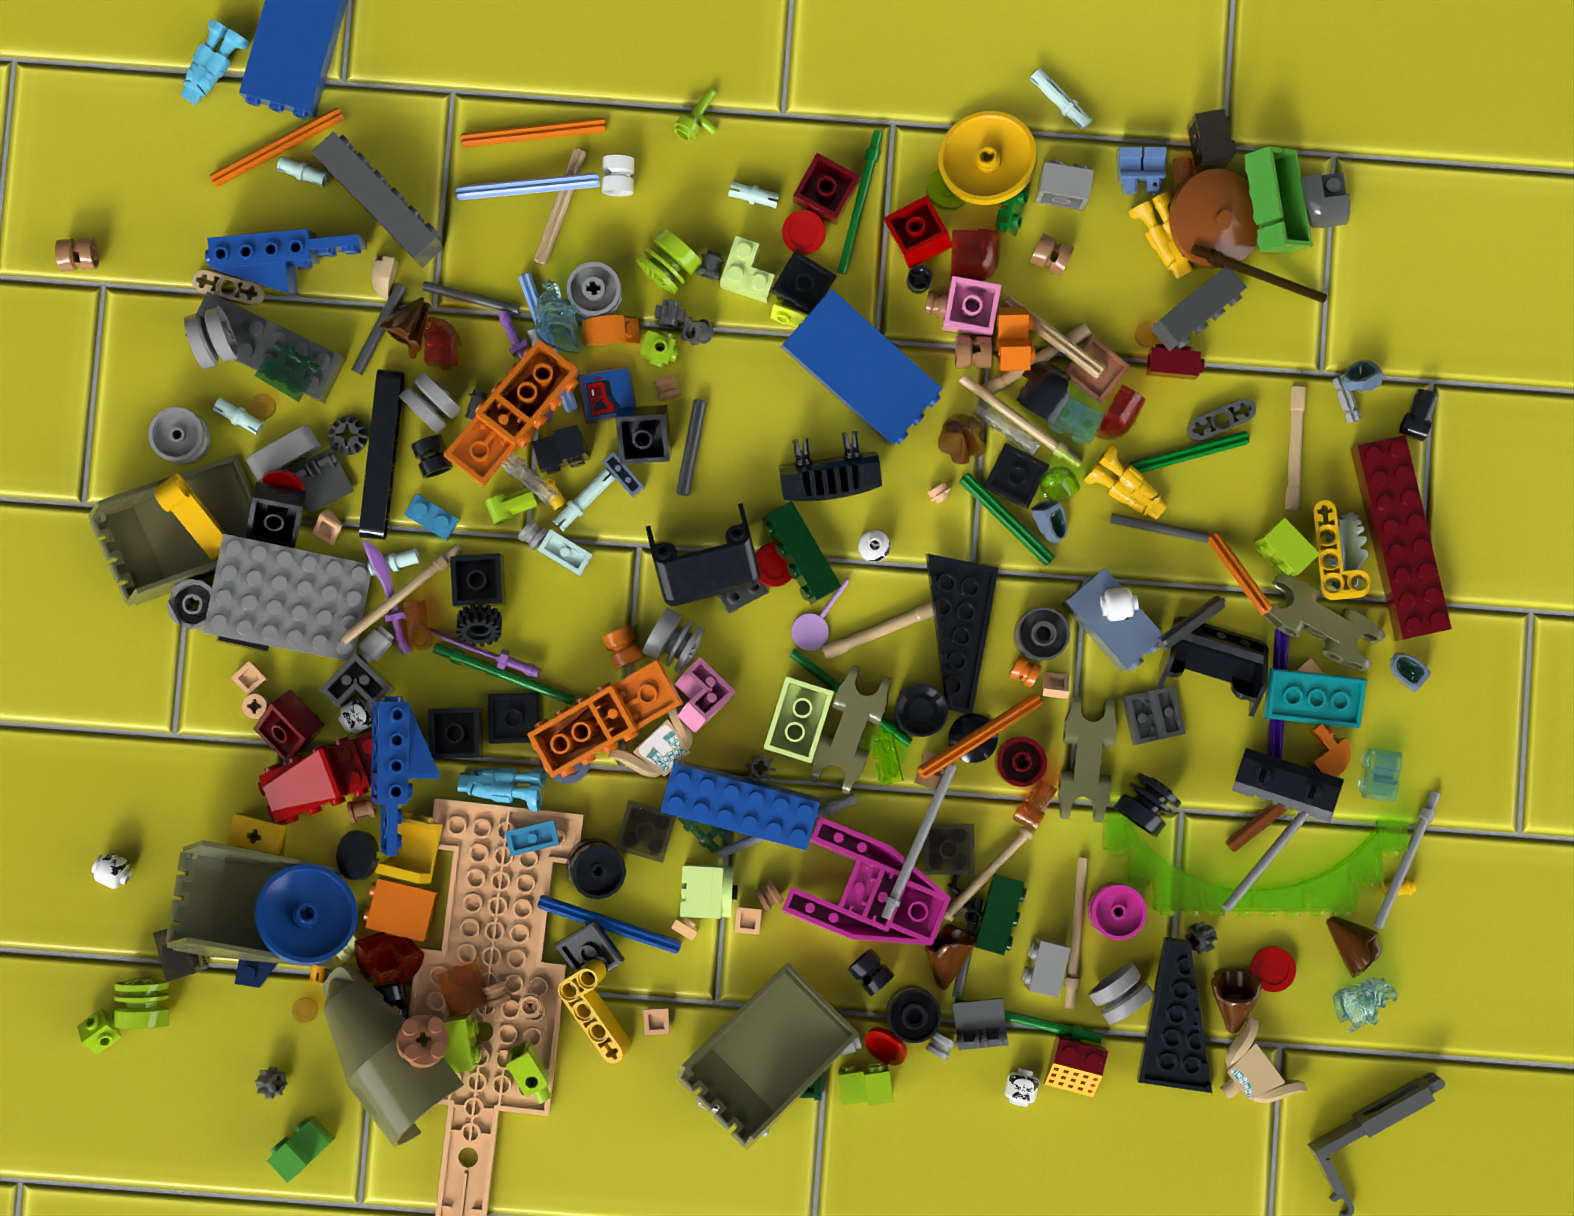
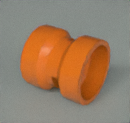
M1019 655L1009 673V677L1014 680L1020 678L1024 685L1031 688L1042 666L1037 663H1028L1027 658Z

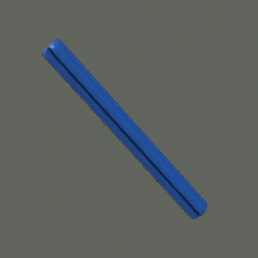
M545 895L540 896L537 904L539 909L584 924H588L596 919L605 931L677 954L681 947L680 940Z

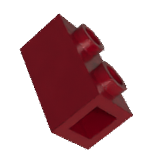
M1155 344V347H1151L1148 351L1146 375L1195 380L1199 377V373H1203L1205 361L1201 359V351H1195L1194 347L1183 346L1181 349L1169 351L1164 344Z

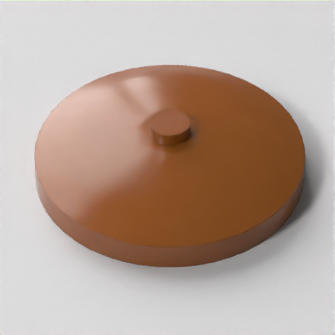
M1209 169L1192 175L1176 191L1170 206L1169 227L1176 247L1190 262L1208 269L1224 268L1222 265L1215 266L1207 263L1206 259L1192 255L1191 249L1193 245L1208 250H1218L1223 252L1224 256L1240 262L1255 248L1259 225H1256L1253 219L1254 211L1252 199L1249 195L1250 186L1244 177L1227 169Z

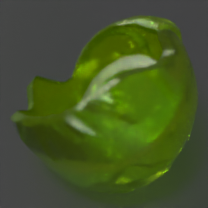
M1065 466L1050 468L1043 474L1040 481L1042 495L1046 499L1059 501L1060 503L1072 497L1080 490L1076 475Z

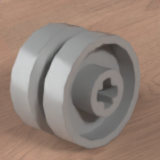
M587 262L579 265L571 273L567 281L566 292L569 301L580 317L589 319L597 316L614 315L618 312L623 301V290L617 274L611 267L601 262ZM597 289L598 294L592 295L591 292Z
M220 306L207 309L205 319L198 313L184 318V326L190 346L198 363L204 370L217 366L219 357L225 362L239 358V350L232 327Z
M422 371L415 378L414 382L423 394L419 396L412 388L407 387L399 397L434 432L439 434L447 425L438 412L442 410L449 418L454 419L462 409L451 399L452 396L437 381L434 382Z
M170 407L164 409L154 416L149 425L148 438L152 449L157 455L172 463L179 465L196 463L206 455L210 448L211 433L209 426L203 418L185 408Z
M1133 963L1127 964L1111 973L1088 993L1096 1006L1105 1005L1101 1014L1109 1024H1114L1131 1015L1154 995L1147 982H1138L1141 973Z

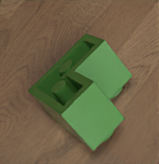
M315 1117L309 1122L304 1119L294 1128L296 1134L291 1139L286 1136L270 1150L272 1156L267 1162L287 1183L298 1175L335 1139Z

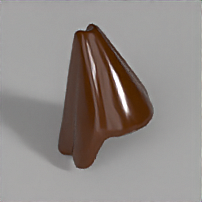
M424 297L418 298L388 316L379 325V328L387 330L393 339L408 346L411 359H415L417 353L422 348V339L430 303L423 302Z
M965 414L950 416L943 423L942 431L938 438L940 451L949 454L951 460L956 464L963 465L969 463L971 455L979 458L986 446L981 437L983 433L982 424L973 416Z
M1336 916L1327 919L1326 924L1351 977L1356 978L1380 957L1381 949L1376 941L1379 933L1373 929Z
M946 924L942 927L933 945H925V951L936 984L942 990H946L976 945V936L973 932L967 929H959L952 924Z
M1236 968L1233 971L1228 969L1214 971V977L1211 979V985L1226 1030L1231 1033L1239 1032L1256 1005L1261 989V979L1253 976L1252 972L1246 969Z

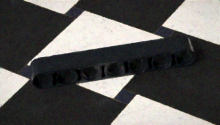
M378 369L376 374L359 524L360 538L386 540L402 408V399L399 395L404 390L403 371Z

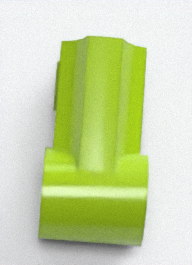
M531 486L508 495L500 494L485 501L493 525L504 523L513 519L517 514L538 507Z

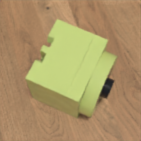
M685 863L682 866L680 917L714 919L731 917L733 900H737L738 885H734V867Z

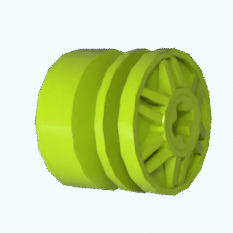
M663 228L653 239V243L659 251L656 253L649 248H645L644 253L650 261L639 255L636 258V262L642 268L643 273L654 284L675 295L678 288L672 280L683 286L685 281L679 272L683 271L688 275H692L702 264V261L682 240L669 230Z
M131 978L115 983V990L124 991L126 994L116 995L114 1000L126 1003V1007L114 1010V1027L121 1029H147L168 1026L169 1008L157 1006V1002L169 999V994L158 993V990L169 989V981L155 978Z

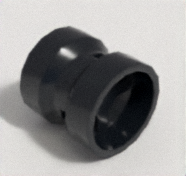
M923 265L913 267L909 271L906 280L908 289L915 294L925 293L931 285V271Z

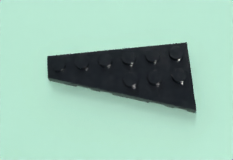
M925 554L944 696L950 711L973 714L998 568L933 554Z
M1164 937L1137 1080L1138 1083L1212 1093L1191 943L1189 940Z

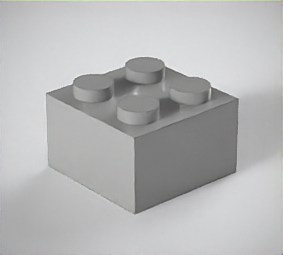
M1058 160L1045 162L1039 174L1035 203L1083 211L1090 197L1094 170H1090L1088 166L1082 164H1075L1073 167L1066 166L1062 161Z
M1039 937L1035 938V942L1031 941L1027 956H1030L1029 966H1024L1021 980L1024 981V986L1029 991L1059 998L1071 948L1066 944Z

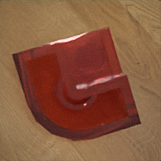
M979 228L977 231L952 230L951 242L953 247L951 248L949 282H951L952 276L984 281L991 277L998 268L1000 259V233L994 230Z
M428 317V322L431 323L430 328H425L424 362L428 366H439L441 370H452V366H458V346H462L461 338L453 325L445 319Z
M1122 384L1108 411L1104 414L1094 436L1104 440H1114L1125 435L1135 424L1146 402L1145 398Z
M380 932L354 941V953L361 973L365 979L372 977L378 985L395 979L402 985L416 975L422 966L424 953L410 938L386 935L385 932Z

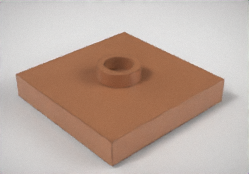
M1092 335L1082 350L1104 366L1103 373L1098 378H1095L1074 361L1070 362L1064 372L1068 373L1071 377L1069 382L1100 405L1131 365Z

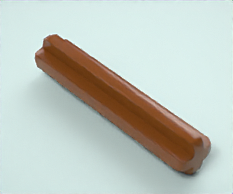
M1271 803L1225 841L1227 847L1232 852L1238 851L1288 809L1283 804L1278 803V805Z

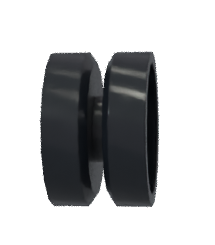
M599 838L584 839L576 844L568 854L566 862L567 875L578 892L587 898L597 900L608 898L618 892L623 885L626 876L625 861L615 847L606 840Z

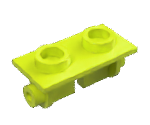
M777 297L770 318L781 324L798 327L808 314L796 310L797 308Z

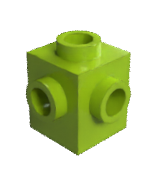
M648 330L640 355L641 358L649 360L648 364L654 367L662 368L663 365L669 367L671 361H676L680 348H677V341L673 339L674 336L665 331H660L658 334ZM659 348H665L663 351H657Z
M102 1008L77 1026L81 1042L97 1055L122 1037L120 1029L114 1027V1014H108Z

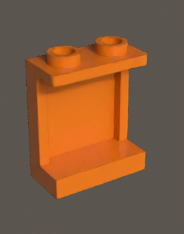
M382 877L378 878L377 882H373L371 885L369 896L373 898L371 906H367L364 913L363 921H367L365 928L424 942L428 940L440 891L418 888L386 880V878Z

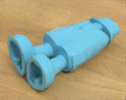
M213 19L208 23L209 36L206 43L199 44L193 55V62L187 70L186 78L183 82L185 87L180 96L196 106L202 97L205 98V94L211 91L218 79L225 74L231 64L228 59L230 53L236 48L245 50L250 45V42ZM222 38H224L218 52H215L214 50L217 44Z
M538 766L527 772H518L516 768L511 767L484 768L477 771L471 770V773L461 772L457 789L459 792H468L470 796L492 799L496 802L512 803L515 798L523 799L527 802V806L531 811L539 812L542 805L541 789L545 787L546 771L544 767ZM518 783H525V784L531 785V786L517 787Z

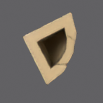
M375 256L371 271V283L375 292L380 297L388 300L392 292L399 263L392 257L383 256L382 259Z

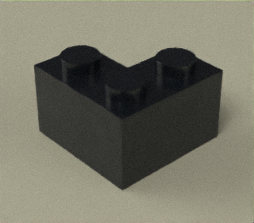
M578 425L553 431V436L532 441L539 469L542 473L547 472V475L561 472V467L568 465L571 468L583 466L585 461L590 459L582 431Z

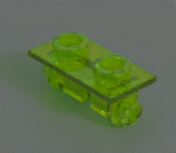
M893 732L872 736L869 744L871 745L874 759L878 758L879 763L875 764L879 778L878 781H881L882 786L904 781Z

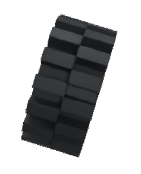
M478 603V607L470 604V608L465 606L463 611L459 610L456 634L460 640H464V643L472 642V646H476V643H479L481 647L485 646V643L491 645L493 641L497 642L498 638L501 637L502 617L495 607L491 609V605L487 604L486 607H483V604Z

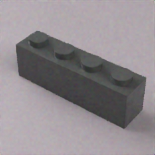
M1224 267L1161 318L1151 330L1169 351L1176 346L1181 349L1192 340L1189 336L1190 334L1195 332L1198 335L1209 326L1206 321L1210 318L1215 321L1226 311L1223 307L1227 304L1232 307L1243 297L1240 293L1247 287L1232 269Z

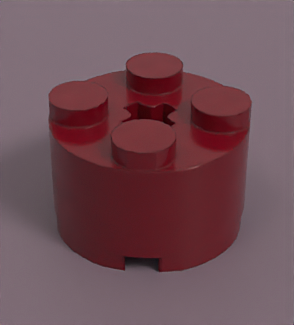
M1013 737L1006 740L1000 745L995 755L994 762L997 774L1004 782L1012 786L1027 787L1033 785L1043 777L1047 769V757L1044 749L1037 741L1029 737ZM1023 755V760L1027 761V764L1022 765L1019 769L1018 764L1015 763V758H1020Z

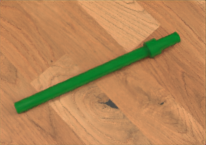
M878 130L873 131L870 147L866 149L864 156L866 162L837 270L838 273L844 275L848 271L875 163L879 161L881 153L879 147L883 132Z
M439 644L434 646L433 653L450 659L451 663L459 666L464 664L569 705H572L575 696L465 655V652L457 648L452 650Z
M794 649L789 655L790 658L834 692H838L841 685L838 681L798 650ZM882 717L878 725L883 729L882 732L889 737L893 736L904 746L908 747L913 739L897 728L898 725L894 721H888Z
M955 998L954 1002H964L965 1000ZM1004 1010L1005 1021L1070 1036V1039L1077 1041L1084 1039L1101 1043L1102 1033L1083 1029V1026L1073 1024L1069 1026Z

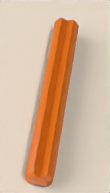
M1216 532L1211 535L1208 543L1261 615L1270 612L1272 604L1220 533Z

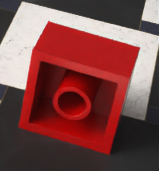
M928 195L883 218L889 234L909 269L953 247L949 233Z

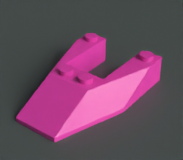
M820 817L810 843L856 862L844 893L837 906L791 886L781 912L852 940L933 945L951 897L914 866L899 899V902H901L900 906L895 908L891 920L881 917L887 903L885 899L890 897L906 858L884 842Z

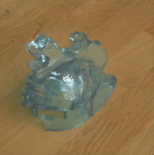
M550 279L545 281L541 285L546 291L541 293L540 298H538L535 312L537 337L542 342L564 352L579 353L583 351L576 335L579 326L576 318V307L570 303L569 299H561V292L555 281L553 282Z
M1383 977L1379 980L1371 978L1358 985H1348L1344 989L1338 990L1333 995V1003L1339 1021L1342 1023L1349 1019L1353 1025L1347 1028L1348 1032H1355L1366 1024H1377L1379 1021V1008H1385V1003L1390 998L1395 1002L1399 993L1393 986H1389Z

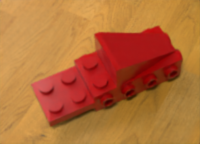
M372 732L349 740L348 736L334 741L335 746L326 748L324 745L311 750L312 754L305 758L302 755L292 757L287 760L289 764L279 767V764H275L265 768V773L259 775L260 782H258V787L261 794L267 797L269 803L267 811L270 818L275 819L276 823L284 821L285 825L298 821V816L306 812L310 816L323 811L322 806L329 803L333 807L346 802L345 797L352 794L356 798L369 793L368 788L371 787Z

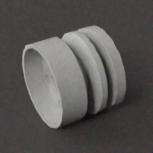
M667 607L651 632L642 652L655 660H658L664 652L667 653L668 657L665 665L668 667L675 658L678 659L674 670L680 673L695 656L701 644L705 628L699 625L693 634L690 633L694 624L691 620L684 628L679 627L682 615Z

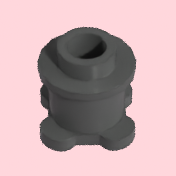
M708 250L707 254L702 253V264L700 268H697L696 275L713 281H719L721 276L719 271L721 265L725 263V260L721 258L722 255Z
M691 317L685 318L684 329L681 332L683 341H689L691 345H698L699 342L706 344L712 339L713 327L710 321L707 319L693 321Z

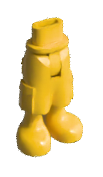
M1169 191L1151 199V204L1149 201H1146L1128 211L1132 219H1142L1149 228L1145 236L1150 246L1157 251L1162 262L1168 267L1167 270H1172L1175 279L1193 272L1189 260L1178 250L1170 232L1169 204L1172 201V195ZM1153 208L1159 213L1163 221L1162 225L1158 224Z
M1109 444L1100 455L1098 462L1113 471L1119 478L1113 479L1102 467L1094 463L1085 473L1083 480L1087 484L1099 483L1108 487L1107 494L1120 503L1127 504L1134 510L1143 513L1144 516L1148 514L1157 520L1168 504L1160 499L1161 495L1144 480L1143 475L1132 465L1124 467L1119 462L1117 447Z

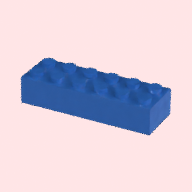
M674 759L660 812L807 851L820 800L816 796Z

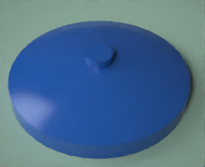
M313 864L293 865L274 874L260 891L254 910L256 930L264 945L282 960L298 965L319 964L339 954L352 938L358 919L357 903L347 883L335 872Z

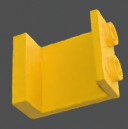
M402 810V823L398 824L397 832L402 837L401 850H397V856H389L387 863H378L375 873L417 884L431 883L443 824L435 823L433 817L419 815V818L412 817V812Z

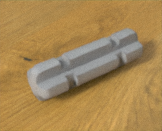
M1342 375L1334 378L1333 384L1335 389H1338L1337 395L1343 411H1346L1345 418L1349 424L1359 421L1361 416L1359 410L1355 408L1357 404L1352 391H1347L1341 385L1344 376Z

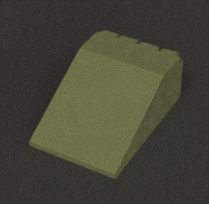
M237 455L179 474L228 535L245 538L254 492ZM170 477L97 501L88 515L96 538L106 537V539L98 542L106 561L116 559L115 562L109 564V568L116 583L126 582V584L118 588L128 606L139 605L169 594L178 583L188 579L200 580L215 573L218 560L212 561L172 511L166 512L154 496L155 488Z
M205 840L184 846L183 852L180 853L177 870L185 872V875L176 876L173 894L174 896L181 897V900H172L169 921L177 922V926L168 925L167 948L209 957L298 965L282 960L274 955L260 939L254 920V910L258 895L265 883L274 874L293 865L313 864L325 867L335 872L341 878H343V875L338 867ZM331 959L319 964L299 966L330 968Z
M788 962L681 1065L676 1077L691 1094L699 1088L701 1092L695 1097L708 1112L717 1107L719 1110L713 1117L726 1130H729L734 1125L736 1129L730 1135L742 1147L748 1150L860 1034Z

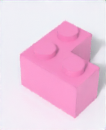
M701 657L685 670L675 683L690 699L678 714V717L696 733L727 704L736 692Z

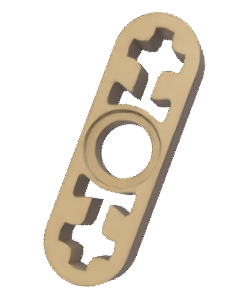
M199 270L192 277L193 287L202 294H206L208 291L225 300L248 306H257L264 299L262 288L253 282L207 270ZM205 276H207L209 281L216 283V292H213L215 287L205 284L204 288H202L199 280H204ZM233 282L235 286L234 291L229 295L223 294V284ZM254 288L257 297H252L250 300L247 295L240 293L242 289L251 292Z

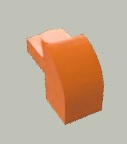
M605 315L583 320V345L604 347L614 343L639 344V319L624 318V315Z
M1317 724L1309 731L1324 751L1309 761V764L1314 770L1337 777L1347 768L1350 762V745L1346 738H1339L1335 741L1336 735L1329 726L1326 725L1324 727L1323 724Z

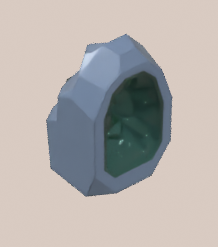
M1371 360L1359 361L1347 369L1342 378L1341 385L1347 391H1372L1382 384L1383 372Z
M1046 500L1031 507L1032 516L1036 521L1037 527L1047 540L1052 543H1059L1066 537L1068 523L1064 508L1059 501Z
M1395 653L1390 659V669L1393 676L1411 692H1416L1431 674L1426 666L1408 654Z

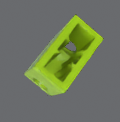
M529 1039L509 1050L506 1066L526 1097L533 1094L539 1104L547 1101L552 1096L547 1088L549 1085V1074L531 1040Z

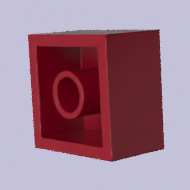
M816 153L793 195V203L806 210L813 211L821 218L837 225L860 183V176Z

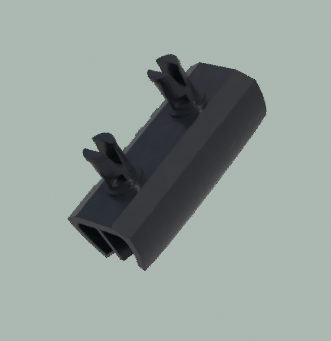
M852 431L851 444L847 433H842L845 451L843 456L820 460L810 459L808 438H803V450H800L797 439H794L792 443L794 445L796 461L791 464L779 465L783 498L789 501L831 500L857 495L881 487L882 477L879 456L877 452L861 453L859 451L858 431Z
M1246 748L1232 791L1250 797L1258 796L1261 797L1260 800L1262 801L1267 799L1273 801L1272 804L1278 805L1280 803L1285 805L1287 809L1292 807L1298 809L1297 812L1299 813L1304 811L1310 813L1309 816L1331 822L1344 779Z

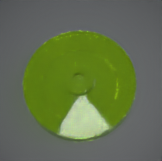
M936 170L930 175L926 184V194L933 205L943 210H956L966 203V201L954 195L947 188L941 177L940 170Z

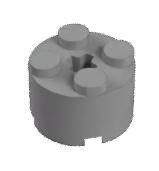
M188 579L178 583L172 589L167 604L172 620L187 629L203 630L212 584L196 579ZM195 600L200 602L197 610L193 609V606L196 605Z

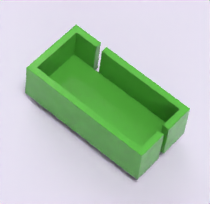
M1268 146L1245 154V171L1248 174L1249 195L1252 199L1254 211L1253 219L1256 225H1259L1257 243L1260 247V252L1289 254L1312 247L1297 150Z

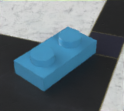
M418 494L415 495L404 513L405 516L448 541L460 521L455 516Z
M555 820L505 832L510 856L560 845Z

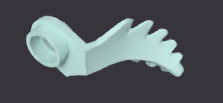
M1349 512L1347 515H1341L1342 519H1338L1343 571L1360 570L1361 565L1368 558V551L1360 548L1367 541V537L1358 536L1364 531V526H1359L1362 524V520L1354 512ZM1328 535L1326 538L1328 542H1332L1335 539L1333 535ZM1326 558L1332 566L1337 564L1336 559ZM1356 579L1352 582V585L1355 588L1358 585L1359 579ZM1332 581V588L1335 591L1338 590L1340 585Z

